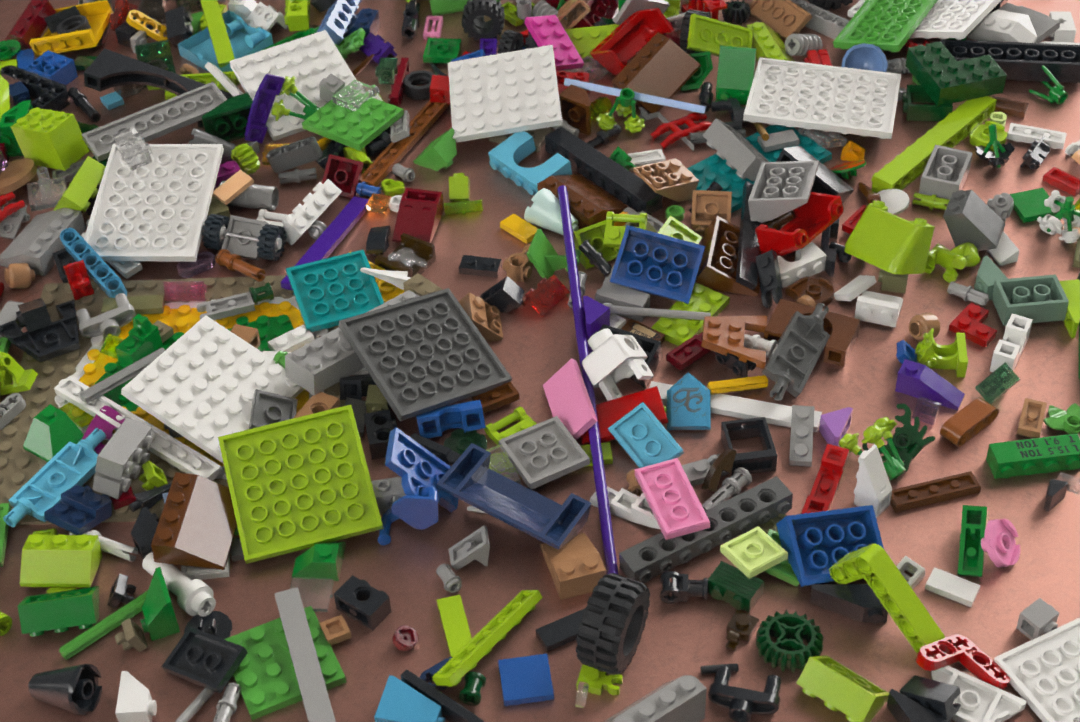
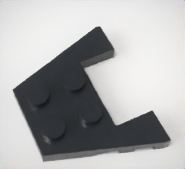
M70 300L56 305L57 313L61 319L52 322L53 325L23 333L14 320L0 325V335L6 337L8 341L40 363L80 349L75 302Z

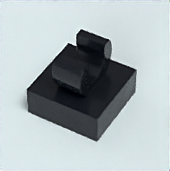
M119 573L111 587L108 606L117 608L120 601L127 604L134 599L133 596L127 594L133 595L137 588L132 584H127L129 576Z

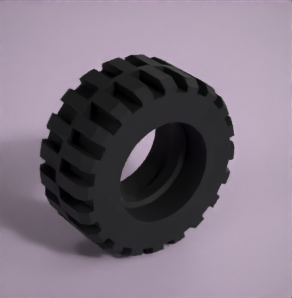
M610 573L604 575L598 581V585L594 587L593 593L588 599L579 626L576 652L577 658L582 664L617 675L626 670L641 641L649 613L650 592L644 583Z

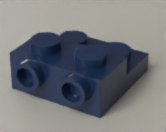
M75 485L61 494L60 503L44 512V518L69 532L82 535L112 516V501L108 495L94 493L89 486Z

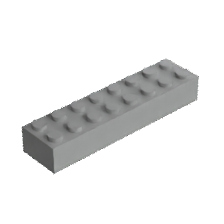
M408 290L370 311L420 296ZM339 327L285 355L286 377L313 395L338 383L340 378L348 377L365 368Z

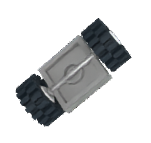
M210 214L204 222L205 226L202 228L204 229V232H202V236H204L202 242H204L203 245L206 248L215 250L227 249L231 254H237L242 258L258 261L259 258L277 261L282 257V252L285 250L284 245L286 246L285 228L271 225L266 221L233 215L229 218L223 215Z

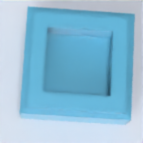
M116 91L100 97L101 103L108 110L124 105L123 98Z

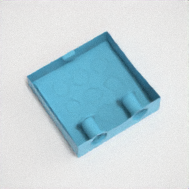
M229 10L222 15L235 59L256 53L273 44L272 34L260 27L256 29L250 27L240 16ZM208 27L177 44L180 56L209 72L204 67L208 62L219 68ZM230 64L219 68L222 72L233 71Z

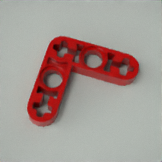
M959 634L921 647L915 659L916 663L927 671H935L959 661L979 680L1004 691L1010 682V677L998 664L968 638Z

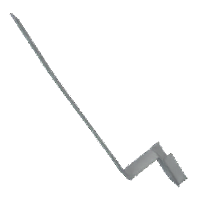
M639 107L641 115L638 116L641 119L643 118L647 121L658 117L663 123H669L660 112L648 114L643 107ZM686 137L681 138L694 151V145Z

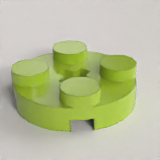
M985 121V124L980 125L977 122L970 128L969 143L974 146L986 147L990 141L988 126L992 124L996 125L997 140L1000 144L1006 143L1008 133L1004 131L1005 127L997 122ZM992 144L989 150L994 152Z

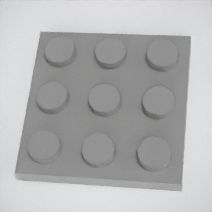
M557 416L498 440L500 449L531 490L590 464L588 455Z

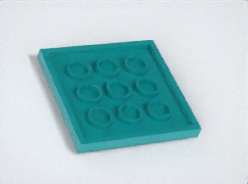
M364 249L286 268L287 277L307 330L315 332L338 326L340 320L364 314L384 303L374 276L360 271L361 268L371 269Z

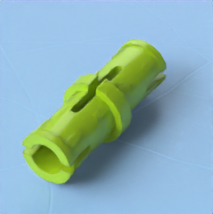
M917 192L914 193L913 198L918 199H913L912 204L926 206L931 210L933 208L946 210L949 199L939 198L934 194L929 196Z

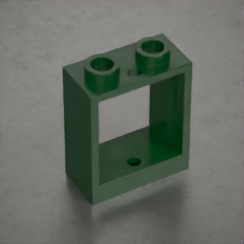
M907 85L906 92L902 93L903 113H906V121L939 122L946 118L949 113H952L953 103L938 107L937 105L912 104V102L934 103L921 85Z

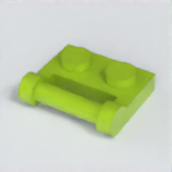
M608 211L606 214L604 247L621 246L626 226H613L614 222L639 223L637 228L646 230L647 213H640V215L614 214V212Z
M519 406L510 415L494 424H487L484 430L487 436L499 446L498 440L534 426L537 423L526 414L523 407ZM516 420L520 421L519 423L513 425L512 427L506 429L501 433L497 432L502 428L508 426L509 424L515 422Z

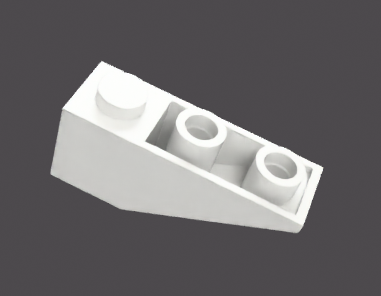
M873 445L868 451H863L858 459L859 470L856 474L857 484L854 489V505L858 507L873 505L877 518L890 505L892 487L878 447Z

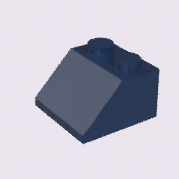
M371 8L360 10L351 20V24L347 28L348 31L343 37H347L361 27L366 32L364 39L370 32L376 36L380 29L379 10Z

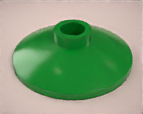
M16 40L1 41L0 60H9L21 49L20 43Z

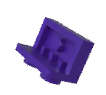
M371 32L364 39V45L359 48L368 57L374 54L372 60L379 65L389 54L394 57L397 56L394 51L395 47L388 41L385 43V40L377 34L375 36Z

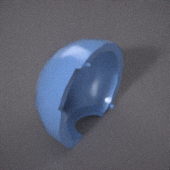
M862 43L852 46L847 50L842 59L841 67L887 72L888 63L886 55L879 47L873 44Z

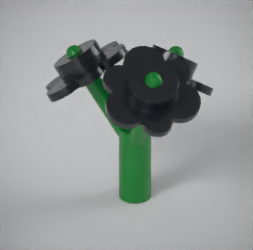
M992 124L988 126L989 143L986 147L976 146L975 150L981 159H991L988 161L989 166L993 165L994 168H1000L1008 162L1009 156L1015 148L1011 143L1006 145L1000 144L997 140L996 125ZM992 144L994 152L989 150Z

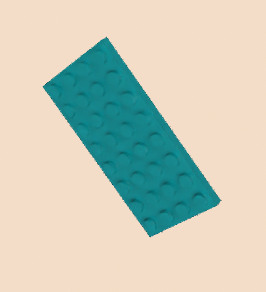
M770 125L765 128L768 134L793 129L800 139L799 145L796 146H801L822 164L832 159L830 151L793 127ZM759 132L745 138L769 162H776L783 150L778 149L764 152L758 143ZM717 154L687 168L699 180L696 190L706 191L712 182L715 181L722 186L723 190L721 191L732 192L731 213L742 208L743 185L746 181L752 184L755 183V181H751L748 178L745 180L740 178L736 174L737 170L729 167L726 164L727 160L720 158Z

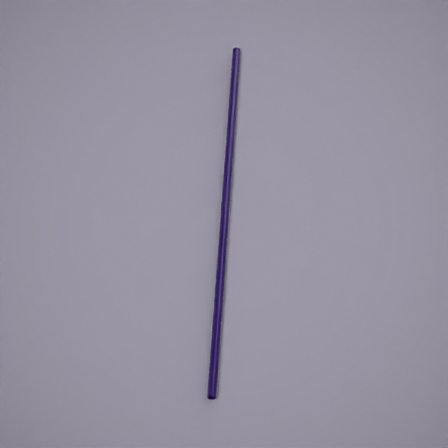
M561 185L558 187V197L580 370L598 420L594 387L582 366L583 359L589 355L568 191L566 186ZM597 421L588 429L606 574H618L600 431Z

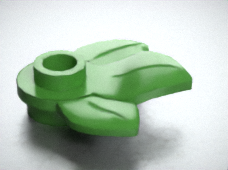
M1076 403L1072 404L1067 411L1052 405L1049 406V417L1043 420L1048 427L1055 430H1064L1068 434H1080V407Z

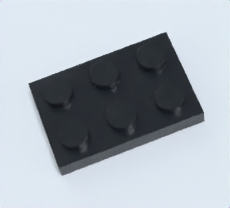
M189 626L161 667L170 674L220 694L248 651L243 646Z

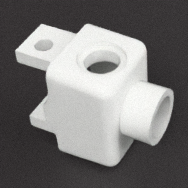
M607 328L598 331L589 338L588 344L593 352L583 359L582 366L593 387L600 388L607 401L623 397L616 385L620 380L630 378L634 374L638 380H649L654 376L644 361L648 356L632 335H613L611 330Z

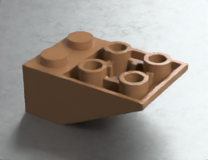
M677 158L633 168V171L655 193L677 202L692 199L693 190H696L699 182L693 173Z

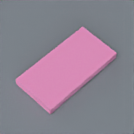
M571 358L543 384V388L553 417L557 416L574 439L577 440L598 420L578 363Z
M678 458L634 469L635 477L665 540L710 528V521Z

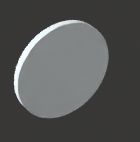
M886 189L878 192L881 201L885 202V206L888 207V212L891 214H900L909 206V196L902 190Z

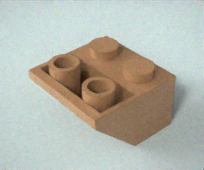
M470 292L465 295L459 303L486 342L501 341L503 333L500 311L495 306L484 302L479 296H475Z

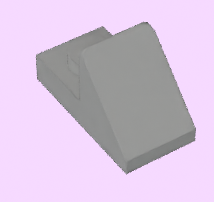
M482 526L449 548L452 568L459 570L474 559L488 566L490 542L486 526Z

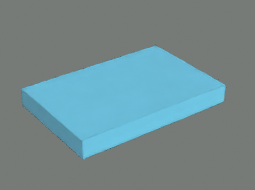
M644 402L608 428L609 432L639 468L679 458L684 454V450Z

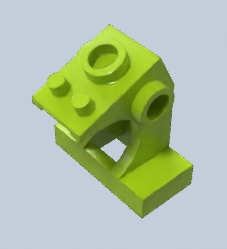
M931 328L928 333H924V339L917 344L915 349L917 363L926 365L930 369L956 370V377L965 378L968 365L965 333H956L955 342L949 345H939L933 338L934 328Z
M0 351V396L30 390L38 373L34 369L24 370L9 354Z

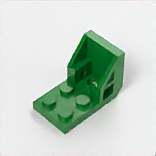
M30 100L22 101L1 116L0 143H5L9 157L24 156L11 126L33 109Z

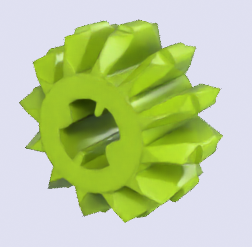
M247 143L238 145L231 150L232 159L236 161L240 169L247 175L253 174L260 169L259 157Z

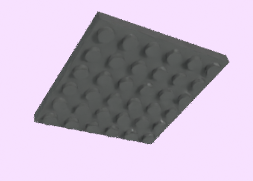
M449 288L339 321L338 327L400 421L488 392L512 381L510 374Z

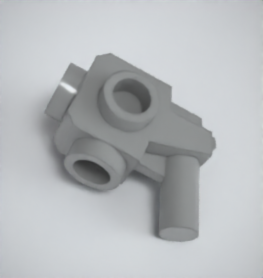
M1008 193L997 194L993 199L989 198L987 205L1005 222L1010 217L1014 208V199Z

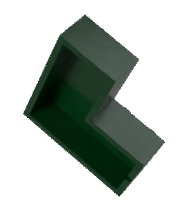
M941 41L926 44V47L917 45L908 48L905 66L937 107L1003 93L1007 75L990 55L957 61Z

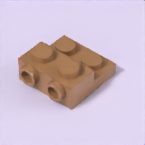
M693 190L691 230L698 235H704L705 230L716 216L730 222L732 192Z

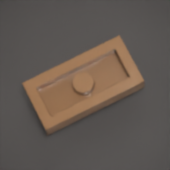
M1025 398L1017 434L1032 438L1040 437L1047 407L1046 402Z

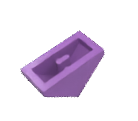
M847 407L820 416L819 431L827 444L840 447L839 440L847 433L851 425L853 408Z

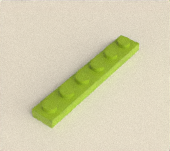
M522 590L432 677L436 686L453 687L460 683L461 678L468 671L474 669L477 662L483 656L489 654L492 651V647L498 641L503 640L507 633L514 626L518 625L528 612L535 609L536 604L543 598L540 591Z

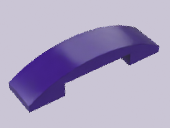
M267 73L261 81L248 116L245 132L246 141L263 143L268 129L266 123L275 97L280 94L284 77Z

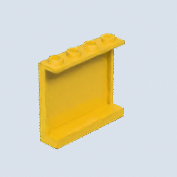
M108 0L74 5L80 14L87 18L91 29L58 34V32L51 34L48 27L42 38L31 39L29 44L36 57H40L47 51L63 53L96 47L114 15ZM73 6L58 8L55 11L58 13Z

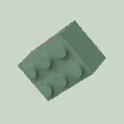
M1056 274L995 280L991 297L1003 326L1007 325L1012 314L1033 319L1032 323L1065 320L1069 304Z

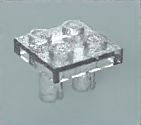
M46 167L37 169L38 182L27 184L31 212L52 208L57 205L67 189L64 176L50 179Z

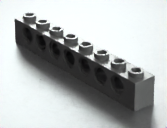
M775 476L706 510L705 513L710 521V528L668 540H665L661 532L620 552V569L627 578L647 583L652 578L670 571L682 563H687L692 558L702 553H707L712 548L722 543H727L742 533L750 531L758 526L759 523L765 524L771 518L787 513L792 509L793 493Z

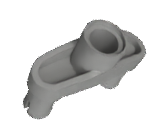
M120 293L115 296L118 308L90 318L87 309L78 310L76 315L81 335L87 338L103 335L105 339H115L121 332L120 328L131 322L136 315L126 294Z

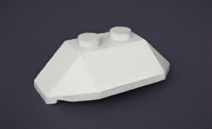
M996 10L986 15L968 35V39L995 42L1035 43L1038 39L1029 15Z

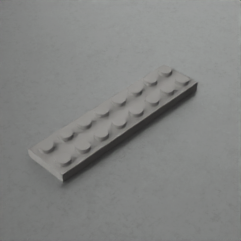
M211 82L82 134V138L98 162L109 158L113 144H144L202 120L203 115L226 101L227 98L216 84Z

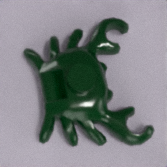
M901 403L897 404L896 407L898 410L903 409L905 414L903 416L897 415L895 419L902 423L903 427L895 429L892 440L901 460L904 461L905 472H907L912 460L926 445L935 440V436L923 439L928 427L926 425L923 426L919 432L920 419L918 417L914 418V425L912 426L911 410L906 404ZM863 443V450L868 451L867 443ZM889 444L884 445L890 456L893 457L894 455ZM881 456L882 462H885L887 460L886 457Z

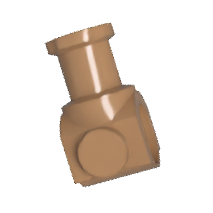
M531 244L525 245L522 253L511 254L508 259H505L503 270L506 271V276L511 280L524 282L531 276L533 270L532 262L529 261L526 255Z

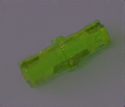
M462 199L461 202H445V215L455 213L465 215L466 212H482V199L472 201Z

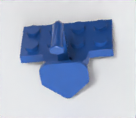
M397 427L391 430L385 466L402 477V487L406 496L396 500L392 507L382 515L383 529L379 531L378 543L384 546L391 542V536L389 535L391 523L400 518L415 529H427L438 522V504L453 512L458 508L459 500L436 488V484L451 467Z

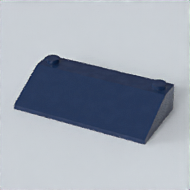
M473 443L469 445L436 484V488L558 550L576 537L588 521L592 504L571 493L561 505L489 469L491 452Z

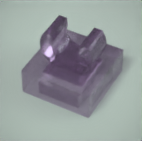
M922 396L918 397L912 418L918 417L920 421L934 425L941 403Z

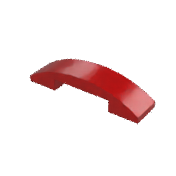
M827 444L816 480L801 514L830 510L844 472L849 449Z

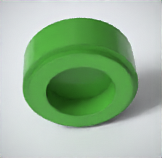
M678 205L669 206L666 208L665 218L668 219L671 215L678 221H682L685 216V210Z

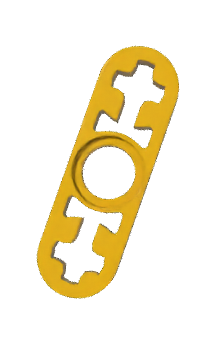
M131 10L128 13L126 21L130 26L137 30L145 31L146 35L162 44L170 43L167 36H163L164 34L167 35L166 26L138 10ZM146 25H152L154 30L148 29Z

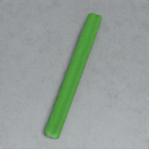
M148 590L60 647L59 652L65 660L70 659L120 626L125 620L131 619L140 613Z

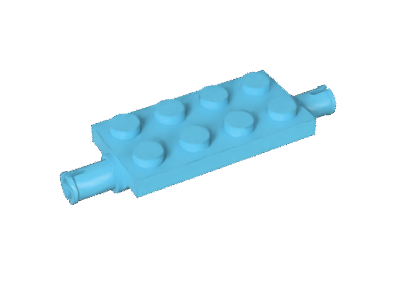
M95 428L85 440L82 439L77 444L69 441L9 499L10 505L14 508L3 517L5 523L14 528L26 515L46 522L44 512L61 502V494L75 485L82 486L96 473L98 454H96L94 449L106 439L105 433L101 429Z

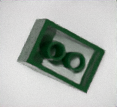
M249 93L231 97L203 115L204 131L228 142L245 138L248 116L253 102Z

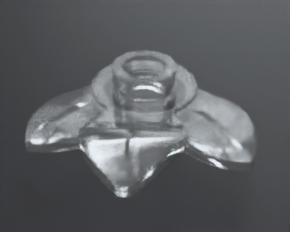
M404 247L396 253L388 255V260L399 261L406 267H410L413 264L424 268L427 267L426 260L416 256L410 248Z

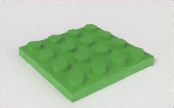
M346 88L342 94L330 100L304 120L302 128L360 151L404 115V110Z
M312 606L304 608L326 689L329 690L347 683L345 674L330 643L328 644L319 626V620ZM281 618L225 639L245 647L248 651L233 677L236 684L241 687V696L251 720L302 701Z

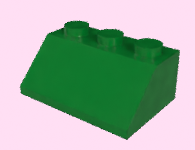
M99 586L27 596L18 605L22 634L29 633L30 636H39L45 634L44 631L54 629V633L68 631L69 627L78 626L79 629L94 626L93 623L99 620Z

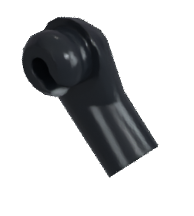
M835 242L830 243L829 248L837 249L836 254L841 262L847 263L851 260L852 255L844 252L845 246Z

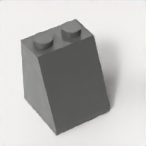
M973 190L953 192L943 215L955 247L969 242L973 243L978 251L997 249L1005 223Z

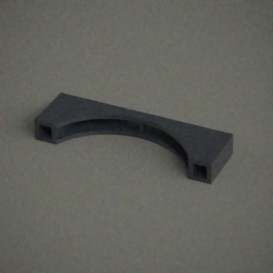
M105 48L84 72V86L100 92L116 86L137 84L158 87L179 96L206 85ZM220 90L227 99L233 97L229 92ZM202 120L198 121V127L204 129Z

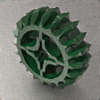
M785 610L782 615L776 611L774 617L768 615L766 621L761 622L760 628L756 632V646L759 657H764L765 664L772 662L771 666L773 669L781 667L782 673L786 669H790L794 673L796 668L803 671L809 658L820 656L823 651L824 638L823 634H821L820 626H815L814 619L807 620L806 614L799 616L797 611L789 614ZM773 636L776 638V643L771 641ZM804 639L808 642L807 646L803 644Z

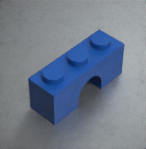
M480 400L447 405L416 416L419 434L427 439L442 436L443 431L452 428H462L464 432L486 428Z

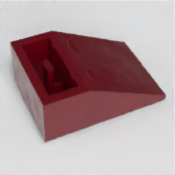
M406 188L400 201L392 242L401 243L400 235L405 233L431 243L444 212L443 192Z

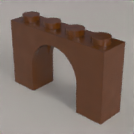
M780 299L765 328L764 339L770 341L774 339L778 343L788 322L796 311L804 316L812 315L815 308ZM828 311L823 319L824 331L830 335L825 346L824 362L844 367L858 338L861 320Z

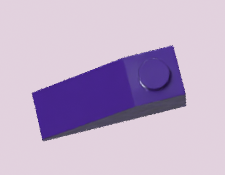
M905 359L898 371L895 391L958 411L965 394L929 367Z

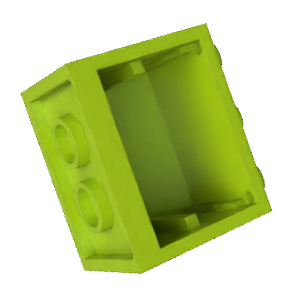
M37 107L31 109L26 116L19 118L11 126L24 158L32 159L36 166L66 171L70 165L76 163L89 152L88 146L83 141L82 132L74 114Z

